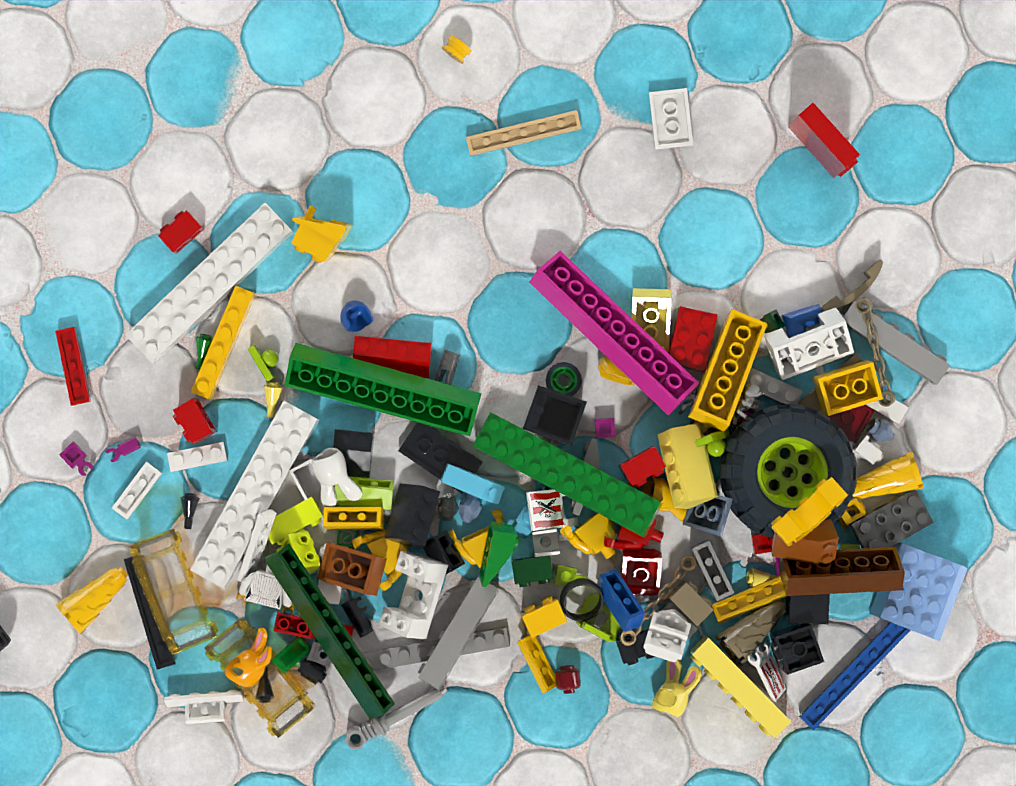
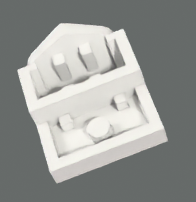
M676 609L663 610L658 613L654 612L643 647L645 652L672 662L677 661V659L681 660L691 623H688L687 619Z

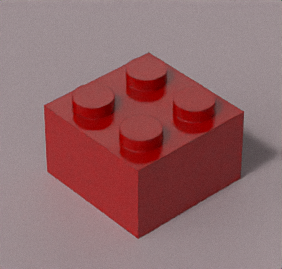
M192 398L173 409L175 413L173 418L177 425H181L185 430L182 433L187 442L190 441L193 444H198L217 433L199 399Z

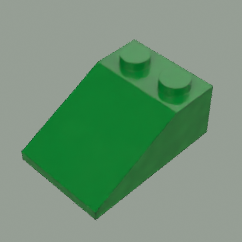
M490 521L479 572L482 587H487L513 554L514 548H517L519 536H517L513 525Z

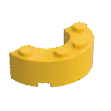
M832 477L827 481L823 479L816 485L817 490L810 498L805 497L798 504L799 508L795 511L791 509L783 518L778 516L771 523L772 529L788 547L792 545L791 542H798L831 514L835 506L838 507L848 494Z

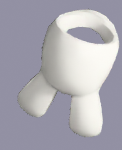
M337 448L325 449L312 459L313 471L321 482V502L325 507H334L337 503L334 485H339L349 500L356 501L361 498V489L348 477L345 458Z

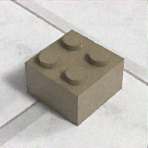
M683 580L668 598L698 626L714 611L710 607L713 603L704 595L700 597L697 593L699 589L692 582L689 581L687 583Z

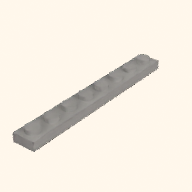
M507 627L473 633L461 655L510 647ZM436 639L362 652L373 671L426 662L430 658L427 656L433 646L436 647L440 640Z

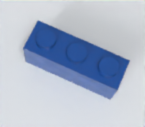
M617 569L600 574L597 585L600 587L604 602L622 630L627 632L640 627L645 612Z

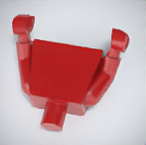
M654 519L645 537L620 526L615 541L605 536L604 546L621 550H641L643 546L649 544L650 539L660 543L664 532L655 529L656 519Z

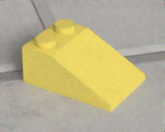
M633 288L632 319L665 351H669L671 290Z

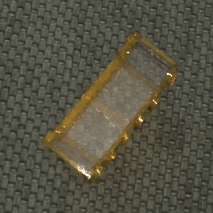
M174 528L128 546L133 558V567L164 642L166 641L171 655L216 638V632H218L215 622H211L206 617L208 610L205 604L200 602V590L198 586L194 587L192 579H194L193 573L190 568L187 569L185 561H187L186 555L183 550L180 551L179 549L182 538L178 531L175 532Z
M242 616L204 647L206 650L205 654L211 661H219L221 663L220 668L225 673V668L230 661L252 647L258 630L254 626L251 627ZM266 642L265 648H266L267 646H268V647H271V646L268 644V642ZM272 648L271 661L266 665L268 667V679L270 680L275 697L271 702L260 703L259 700L255 699L259 680L251 687H243L235 682L233 684L238 689L242 688L246 693L244 695L246 700L250 704H255L258 708L256 711L262 719L266 718L268 720V727H266L268 732L273 737L276 735L279 738L310 713L316 705L307 696V690L291 670L283 674L272 662V659L277 655ZM233 667L232 669L237 675L243 673V670Z

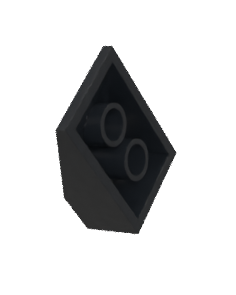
M335 429L333 448H337L343 454L348 477L370 478L375 433Z

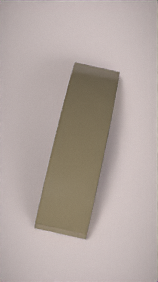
M881 259L863 272L868 279L844 299L840 300L836 295L821 307L822 312L835 307L836 309L861 296L876 280L883 261Z

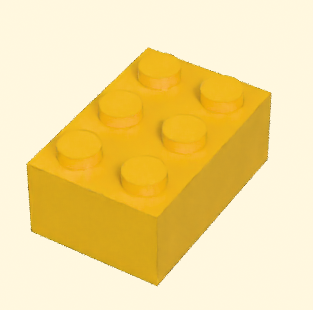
M868 360L812 376L821 411L827 416L883 399L874 363Z
M552 595L541 599V603L536 606L532 603L524 607V611L521 612L531 638L567 622L557 597L552 598Z

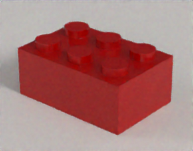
M682 306L678 308L668 354L682 367L702 372L706 370L718 314Z
M655 446L647 448L618 465L628 484L635 487L645 484L647 482L646 478L649 476L655 478L664 473L663 468L667 467Z

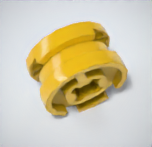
M452 35L448 38L447 46L443 45L441 47L450 57L461 64L464 63L463 58L472 52L466 44Z

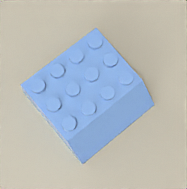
M897 543L895 547L905 571L902 590L878 591L869 614L940 641L968 568L914 547Z

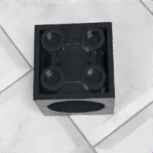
M830 594L786 596L785 620L789 623L829 624Z

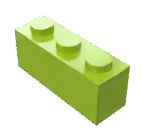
M349 477L362 492L361 498L356 501L349 500L340 486L335 485L336 505L341 507H381L384 511L392 509L393 480Z

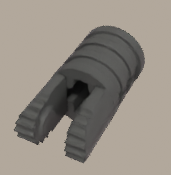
M444 350L435 381L442 382L447 370L445 384L452 385L460 354Z

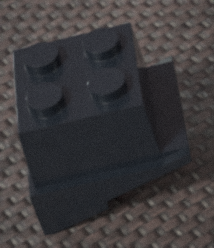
M538 385L523 429L572 446L587 401Z

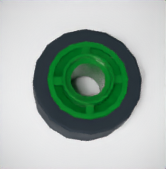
M557 363L547 372L545 379L546 387L573 396L581 387V373L571 363ZM561 375H566L569 378L568 385H560L558 378Z

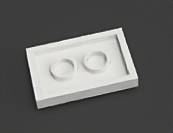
M687 88L649 92L655 150L693 146Z

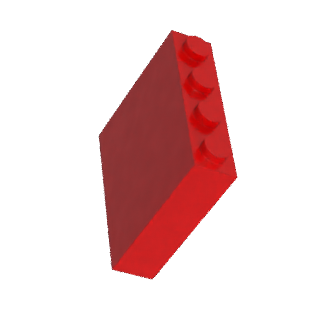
M814 102L802 111L789 125L788 128L833 178L837 175L843 176L858 163L856 158L860 154Z

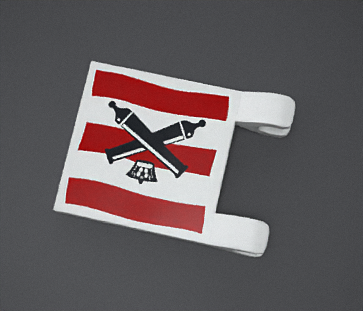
M556 490L526 493L531 531L562 528L565 523L570 527L579 525L578 518L565 519L562 497H566L565 495Z
M765 642L766 650L761 649L759 645L755 653L757 659H754L752 654H749L748 661L757 668L772 702H776L786 690V687L771 658L770 644Z

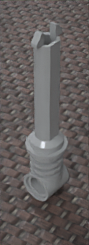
M446 686L441 687L440 690L433 688L385 715L370 719V721L367 720L366 724L363 722L362 726L350 727L346 732L347 745L352 749H359L368 742V739L376 738V734L385 736L391 725L443 698V695L448 692ZM353 734H358L361 738L359 741H352L350 737Z

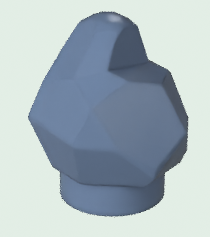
M873 418L869 421L866 431L870 433L873 439L879 442L893 440L894 433L888 420Z
M465 494V499L460 501L459 514L465 523H470L478 517L483 507L480 503V498L471 494Z

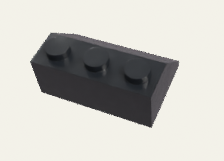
M400 483L384 538L419 550L425 547L440 491L422 485Z

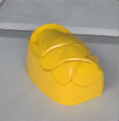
M603 356L599 360L597 367L601 378L628 386L635 385L607 356Z

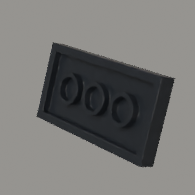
M418 422L398 450V452L440 480L447 463L472 473H476L483 463L429 425ZM454 488V489L457 490L459 493H461V494L463 493V491H461V490H459V489H457V488Z

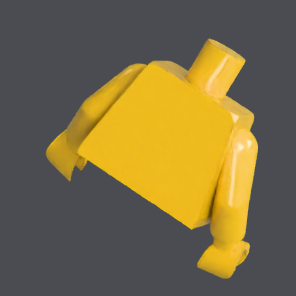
M501 510L491 511L496 522L504 523ZM489 526L462 538L461 541L456 538L453 529L448 532L454 542V548L459 551L460 555L471 565L477 564L481 568Z
M597 512L573 531L566 523L560 529V533L568 539L572 546L585 554L594 555L601 551L605 558L608 559L616 553L613 548L604 546L605 536L613 540L617 538L615 523Z
M386 530L371 532L363 535V537L359 536L352 540L354 549L365 543L372 554L387 558L384 568L387 579L381 582L379 586L383 591L392 586L391 583H394L402 574L395 570L400 551L409 552L407 549L409 546L385 539Z

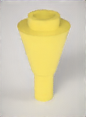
M268 382V385H264L266 403L268 405L267 417L274 418L275 405H277L283 388L279 386L278 382Z
M751 568L750 572H747L746 581L750 587H754L779 576Z

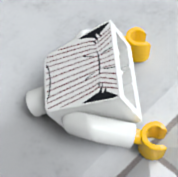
M268 565L266 571L258 569L256 572L250 573L242 581L235 597L236 600L239 596L243 597V603L249 601L277 609L282 608V613H285L287 608L291 610V614L294 611V604Z

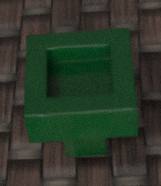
M777 309L760 319V321L767 322L768 328L765 329L764 333L773 332L785 326Z

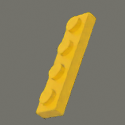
M779 576L716 602L711 606L720 624L786 597L781 577Z

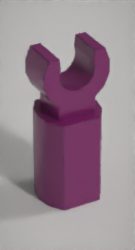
M136 436L119 444L118 448H109L105 452L110 453L113 451L115 458L110 461L116 462L120 459L121 455L126 456L140 449L141 445Z

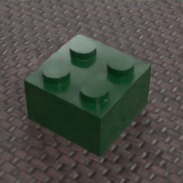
M550 555L511 560L515 585L519 584V587L531 586L530 582L538 581V584L550 583V579H553Z

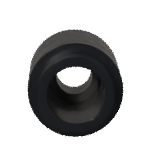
M307 658L304 659L297 670L301 673L302 677L315 685L318 682L322 684L327 676L325 673L326 668L314 661L307 660Z

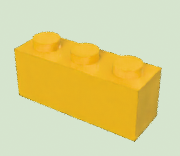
M324 507L323 527L326 530H384L385 511L381 507Z

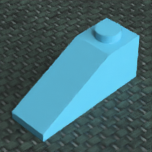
M448 463L441 478L442 483L497 505L505 489L497 481Z

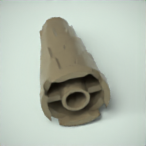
M779 599L759 607L748 616L740 619L733 626H729L723 632H720L716 636V640L722 639L719 645L734 661L739 658L740 661L737 664L742 666L747 662L748 655L754 653V650L762 643L765 636L786 613V605Z

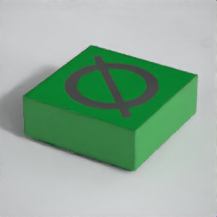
M338 530L337 545L354 548L352 540L357 538L358 530Z

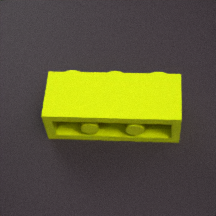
M314 496L275 516L268 537L272 545L277 543L279 546L287 534L305 532L304 527L310 524L314 527L322 522L323 512Z

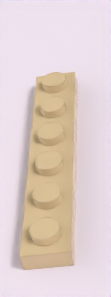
M575 110L468 136L466 141L471 157L578 131L582 128L578 112Z

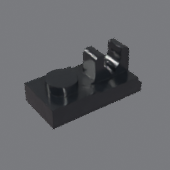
M361 597L343 603L341 606L359 637L362 638L374 630L370 620L362 613L367 610V606L358 607V602L362 600Z

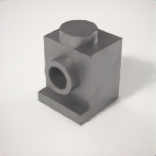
M315 640L307 660L330 667L331 660L328 656L326 658L320 656V653L324 650L319 642Z

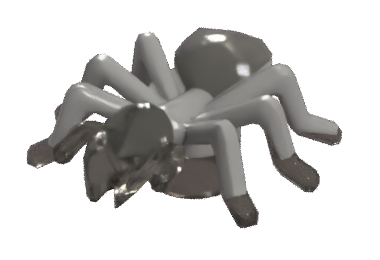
M752 383L744 386L740 396L741 403L738 402V408L735 409L730 422L733 428H737L741 416L746 422L749 421L748 416L743 413L744 410L751 414L757 412L761 401L754 397L764 395L763 391L759 392L758 386Z

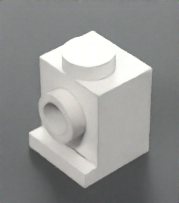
M863 435L852 451L869 464H878L884 457L883 452L879 450L880 446L873 440L869 442L868 439L870 437Z

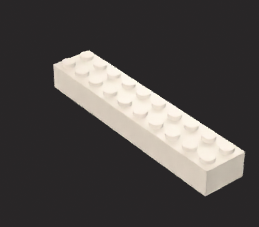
M264 203L125 335L151 363L156 364L230 294L235 286H238L294 232Z
M283 401L192 565L191 571L223 589L228 586L244 557L245 550L248 548L250 535L256 524V517L259 513L270 510L290 474L289 470L295 465L319 421L318 418L287 401Z

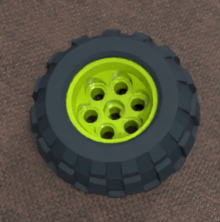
M775 405L748 416L731 433L724 449L725 452L721 455L720 484L724 496L733 499L730 507L731 511L748 528L772 539L774 538V530L771 523L778 516L783 518L791 509L795 511L799 508L798 504L805 497L810 498L817 490L816 485L823 479L827 481L832 477L848 494L844 501L838 507L835 506L831 514L825 519H831L832 523L840 519L844 514L855 492L857 462L848 437L830 417L818 410L816 411L802 405ZM782 448H786L789 451V455L785 459L779 455ZM801 454L807 457V462L804 465L798 462V457ZM769 460L774 463V469L770 472L765 469V463ZM785 467H789L792 471L788 478L782 474V471H785ZM805 473L811 476V481L808 484L802 482V476ZM773 479L778 482V488L774 491L769 488V482ZM790 486L796 488V494L793 497L787 494V489Z

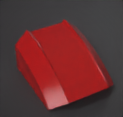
M654 548L623 550L621 577L634 596L658 595L662 567L661 551Z

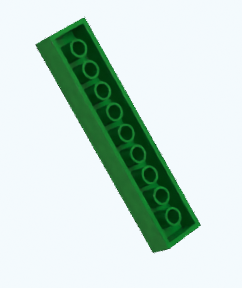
M295 343L290 354L284 385L466 436L471 435L482 393L298 343Z
M491 412L473 444V447L642 537L647 535L663 504L661 501Z

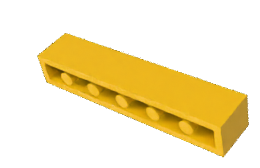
M235 286L192 387V393L212 400L254 301L255 293Z

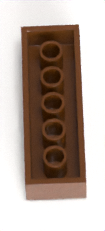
M896 547L840 549L836 552L835 560L830 563L811 564L780 558L779 573L786 596L902 590L905 575Z

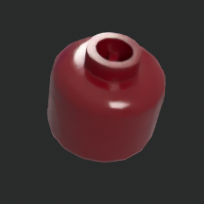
M574 665L560 666L559 670L555 672L556 688L563 690V694L575 693V689L580 688V671Z

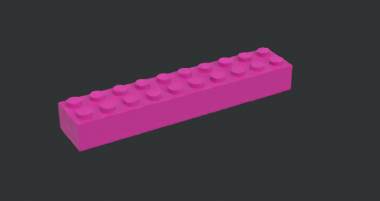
M561 251L535 272L529 283L667 415L675 410L699 385V382Z

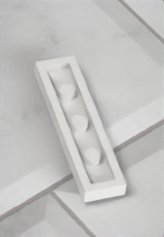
M271 509L259 513L256 517V524L250 535V542L245 550L243 563L239 568L237 580L241 583L250 573L258 570L276 516V512Z

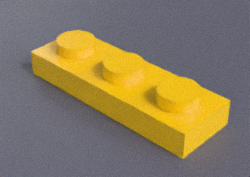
M529 634L517 641L542 694L556 687L555 674L536 636L531 638Z

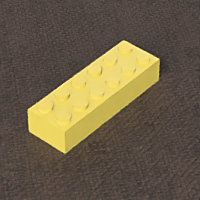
M706 635L689 650L692 654L690 658L699 667L703 665L706 668L704 672L712 681L715 679L719 681L717 685L726 695L729 693L733 695L730 699L740 709L743 706L746 708L744 713L754 723L758 721L760 723L758 727L768 737L772 735L776 738L791 723L772 701Z

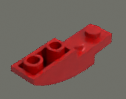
M277 612L273 631L316 639L301 615ZM343 624L352 638L354 626Z

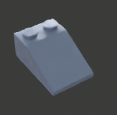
M718 495L714 499L687 509L683 525L722 537L733 499Z

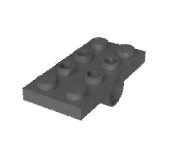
M910 490L851 523L850 527L861 548L891 547L934 522L917 490Z

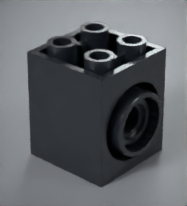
M798 623L769 633L772 641L770 646L778 667L787 675L825 662L811 624Z

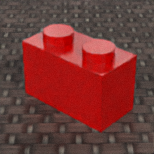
M187 210L179 212L174 217L175 221L170 225H164L160 229L161 233L158 235L174 254L181 251L204 230Z

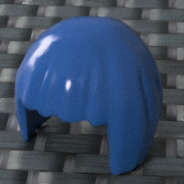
M354 300L347 302L343 306L340 313V321L348 332H358L373 322V315L363 302Z

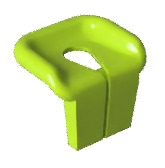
M599 594L588 596L578 614H585L594 609L598 604ZM605 602L601 611L607 613L608 619L600 628L594 626L597 616L588 621H576L580 628L607 642H614L622 629Z

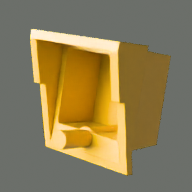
M310 205L304 216L293 217L291 220L299 224L291 243L295 245L294 249L303 254L305 252L311 254L313 260L319 263L327 262L332 259L341 242L346 240L353 225L332 219L330 222L314 219L312 217L317 208Z

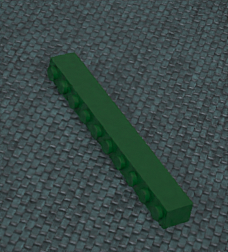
M286 544L276 549L264 561L368 718L373 719L384 715L395 705L394 701L291 545Z

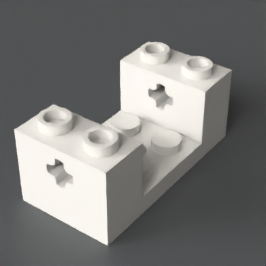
M836 307L818 314L821 326L791 338L787 337L782 328L764 335L772 365L782 380L854 353L846 321ZM817 346L814 352H808L810 347Z
M400 551L395 570L408 575L399 608L384 607L379 625L406 638L426 639L448 565L420 553ZM420 591H421L422 594H423V597H422L421 600H419V597H418Z

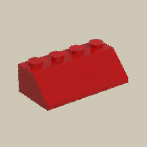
M355 336L353 359L429 379L432 343Z

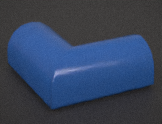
M819 304L781 315L788 338L807 332L806 327L820 323L818 314L822 313V309Z

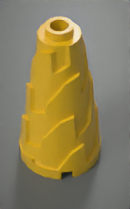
M908 452L904 456L893 459L864 475L856 477V488L852 496L858 500L871 496L923 489V482L914 460L913 452Z
M122 567L110 569L96 580L93 579L80 590L77 589L68 597L59 601L56 607L67 618L69 623L82 634L100 615L99 613L112 601V598L123 588L128 581L126 578L128 574Z

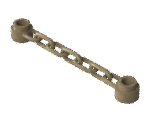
M863 297L857 300L855 308L862 314L868 328L867 337L869 345L873 349V362L875 370L879 373V386L883 399L878 401L880 405L888 407L895 402V395L891 391L889 382L885 377V364L878 348L879 339L872 324L873 315L871 309L873 303L869 298ZM863 302L867 303V308L864 307ZM869 312L870 318L866 319L865 313ZM875 335L876 342L872 344L870 336ZM876 360H881L882 367H879V369ZM887 385L888 390L884 391L883 386ZM886 395L890 396V401L886 399Z

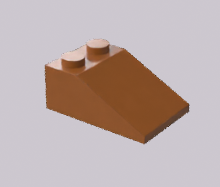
M831 519L822 521L796 543L794 541L791 542L792 545L789 547L774 531L771 554L773 557L811 564L830 563L835 560L839 537Z
M327 542L317 580L362 594L377 596L387 558Z

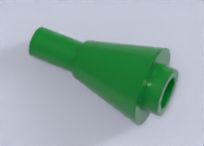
M200 334V337H196L198 357L196 369H201L213 340L211 335Z

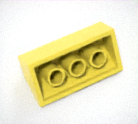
M701 424L675 427L658 434L662 458L667 466L665 471L674 508L690 509L718 497L706 445L697 447L695 442L696 439L704 437Z

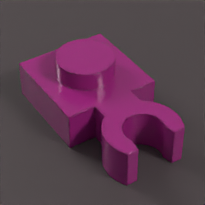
M72 442L59 454L72 469L78 466V471L82 476L87 475L83 470L84 466L87 465L90 469L94 468L91 462L84 460L88 455L75 442Z

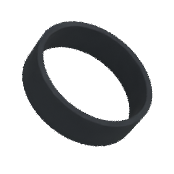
M579 578L572 580L561 591L560 604L562 610L568 618L574 621H588L597 616L603 607L604 599L600 587L590 579ZM591 586L599 592L598 604L590 612L574 614L564 607L565 596L575 587Z

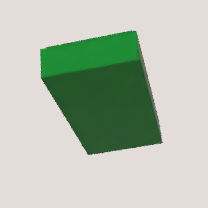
M297 636L272 659V662L285 674L311 648L301 637Z

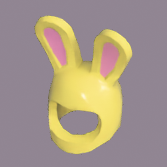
M679 659L675 662L667 660L666 681L657 691L651 705L660 712H667L679 718L687 707L689 692L701 679V670L699 667L691 666L684 680L679 684L682 667L681 661Z

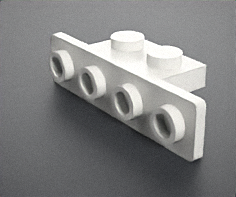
M228 690L224 693L210 691L208 694L194 692L183 696L171 694L170 697H164L167 707L185 706L186 724L225 721V703L244 701L242 692L238 690Z

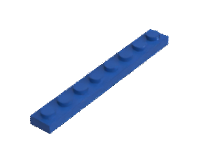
M889 622L799 717L814 731L911 630Z

